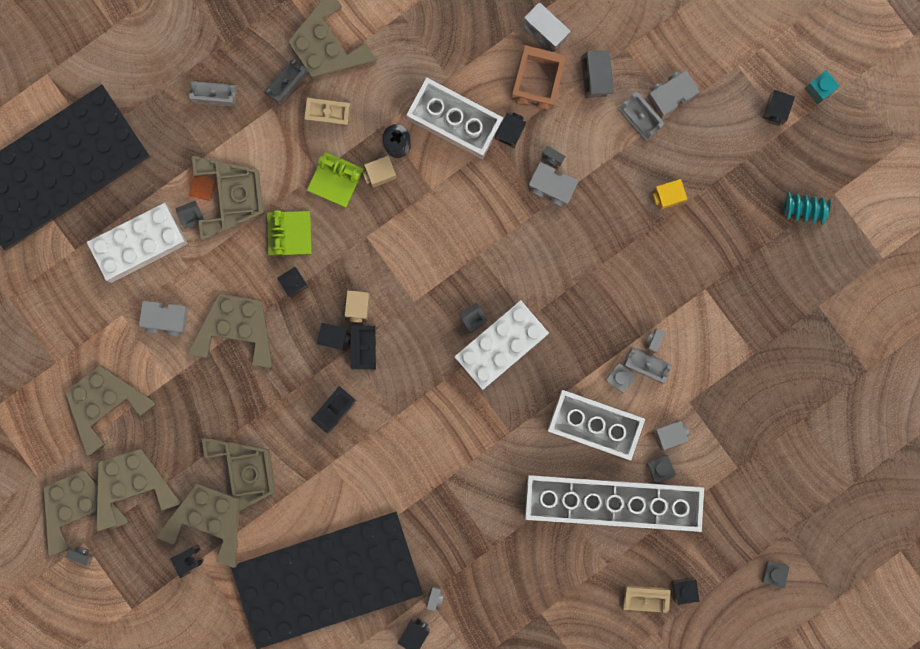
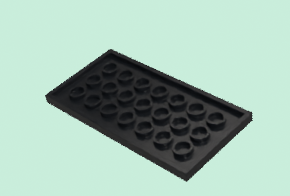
M100 85L0 150V245L5 251L150 157L103 85Z
M397 511L240 562L235 568L231 567L256 649L423 595Z

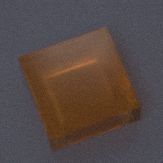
M201 176L194 177L189 196L211 202L216 181Z

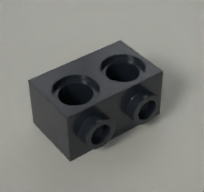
M339 386L311 420L329 434L357 400Z

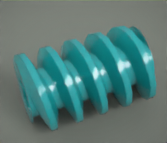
M787 192L783 202V213H786L787 220L794 214L795 221H798L800 216H803V220L806 223L808 218L811 217L812 224H815L817 219H820L821 225H824L829 216L831 199L826 202L825 198H820L817 202L816 196H812L809 200L807 195H803L800 199L799 194L796 193L792 197L791 193Z

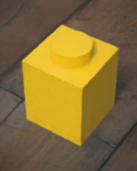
M681 179L656 186L654 189L655 193H652L653 201L656 206L659 205L660 210L688 200Z

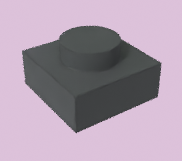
M546 146L542 153V157L545 158L544 162L553 167L556 165L560 167L566 157L549 146Z
M196 200L175 208L184 229L199 224V220H204Z
M477 303L458 314L470 333L488 321Z
M668 455L647 463L655 483L676 475Z
M77 546L68 550L66 558L83 565L91 564L94 555L89 554L88 549Z
M767 561L762 582L785 588L790 567Z

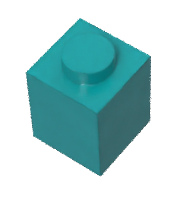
M825 70L805 87V90L819 104L836 91L840 85Z

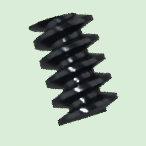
M393 124L385 129L383 144L386 152L394 158H401L409 153L411 139L408 130L404 126ZM394 139H397L398 141H401V142H400V143H397L396 141L393 142V140H394Z

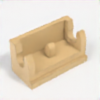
M308 97L305 119L348 125L352 103Z
M624 585L623 610L667 613L669 612L671 590L668 588Z

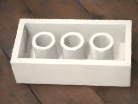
M427 77L406 115L407 120L482 160L503 122V117Z
M163 203L88 241L87 244L106 281L112 283L187 245L188 242L169 205Z
M520 300L454 358L481 390H484L545 338L549 332Z
M561 390L547 432L627 460H632L645 419Z

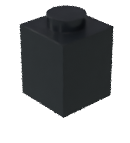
M774 90L770 94L763 118L768 119L767 122L772 125H783L788 120L795 96Z
M507 113L495 140L515 149L526 126V121L523 120L524 117L517 113H512V115Z
M293 267L277 278L290 298L309 287L296 267Z
M321 323L317 344L344 351V347L349 346L351 334H348L347 328Z
M695 578L671 580L674 602L676 604L700 602L697 580Z
M419 618L416 621L411 619L397 644L405 649H420L430 633V629L427 628L428 624Z

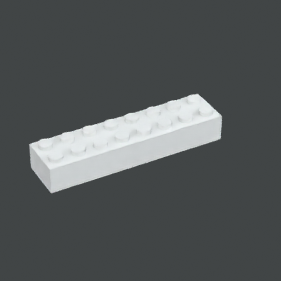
M527 475L525 520L702 532L704 488Z

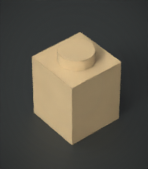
M389 156L364 165L366 171L362 173L366 183H371L373 188L397 179Z
M347 290L345 317L350 318L349 322L362 323V319H368L370 293Z

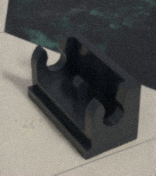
M351 326L352 370H376L375 326Z
M195 545L170 558L179 578L191 573L190 570L203 563L204 559L193 562L195 558L191 557L201 550L199 545Z

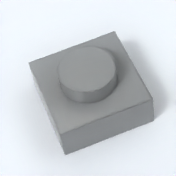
M655 329L654 333L650 331L645 342L648 344L646 350L653 353L657 352L665 332L660 329Z
M618 363L605 381L624 393L636 375Z
M432 586L427 609L435 611L436 606L441 607L444 594L440 593V587Z

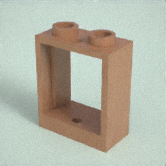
M525 45L512 94V99L515 100V103L520 105L534 104L536 108L548 111L549 108L553 109L567 55ZM527 59L558 67L550 98L519 91Z

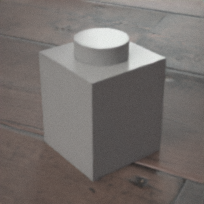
M681 421L654 429L661 450L688 442L687 437L690 436L687 425L682 424Z

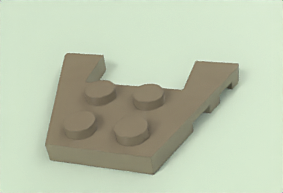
M321 0L288 41L312 79L377 61L366 43L347 55L324 21V19L342 8L338 0Z
M192 156L194 177L217 175L221 218L198 221L201 241L264 214L259 170Z
M219 294L188 355L208 358L212 336L256 343L252 365L272 368L273 364L263 302Z
M98 366L65 392L88 456H91L105 445L92 426L126 399L140 416L157 405L154 400L148 398L102 366Z
M209 438L202 439L204 458L227 456L232 496L239 498V511L276 493L270 449Z
M141 449L98 462V532L117 526L111 503L155 490L161 511L181 505L180 501Z
M86 470L44 487L49 556L70 548L62 531V526L97 511L98 484ZM111 503L117 526L109 528L110 530L130 522L126 515L118 509V506L115 503Z
M198 483L159 532L157 538L176 545L183 525L193 527L223 539L216 561L235 568L238 564L237 527L239 526V498Z

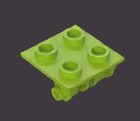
M324 152L323 156L319 158V165L307 191L346 208L364 169Z
M273 211L267 213L269 256L312 254L310 211Z

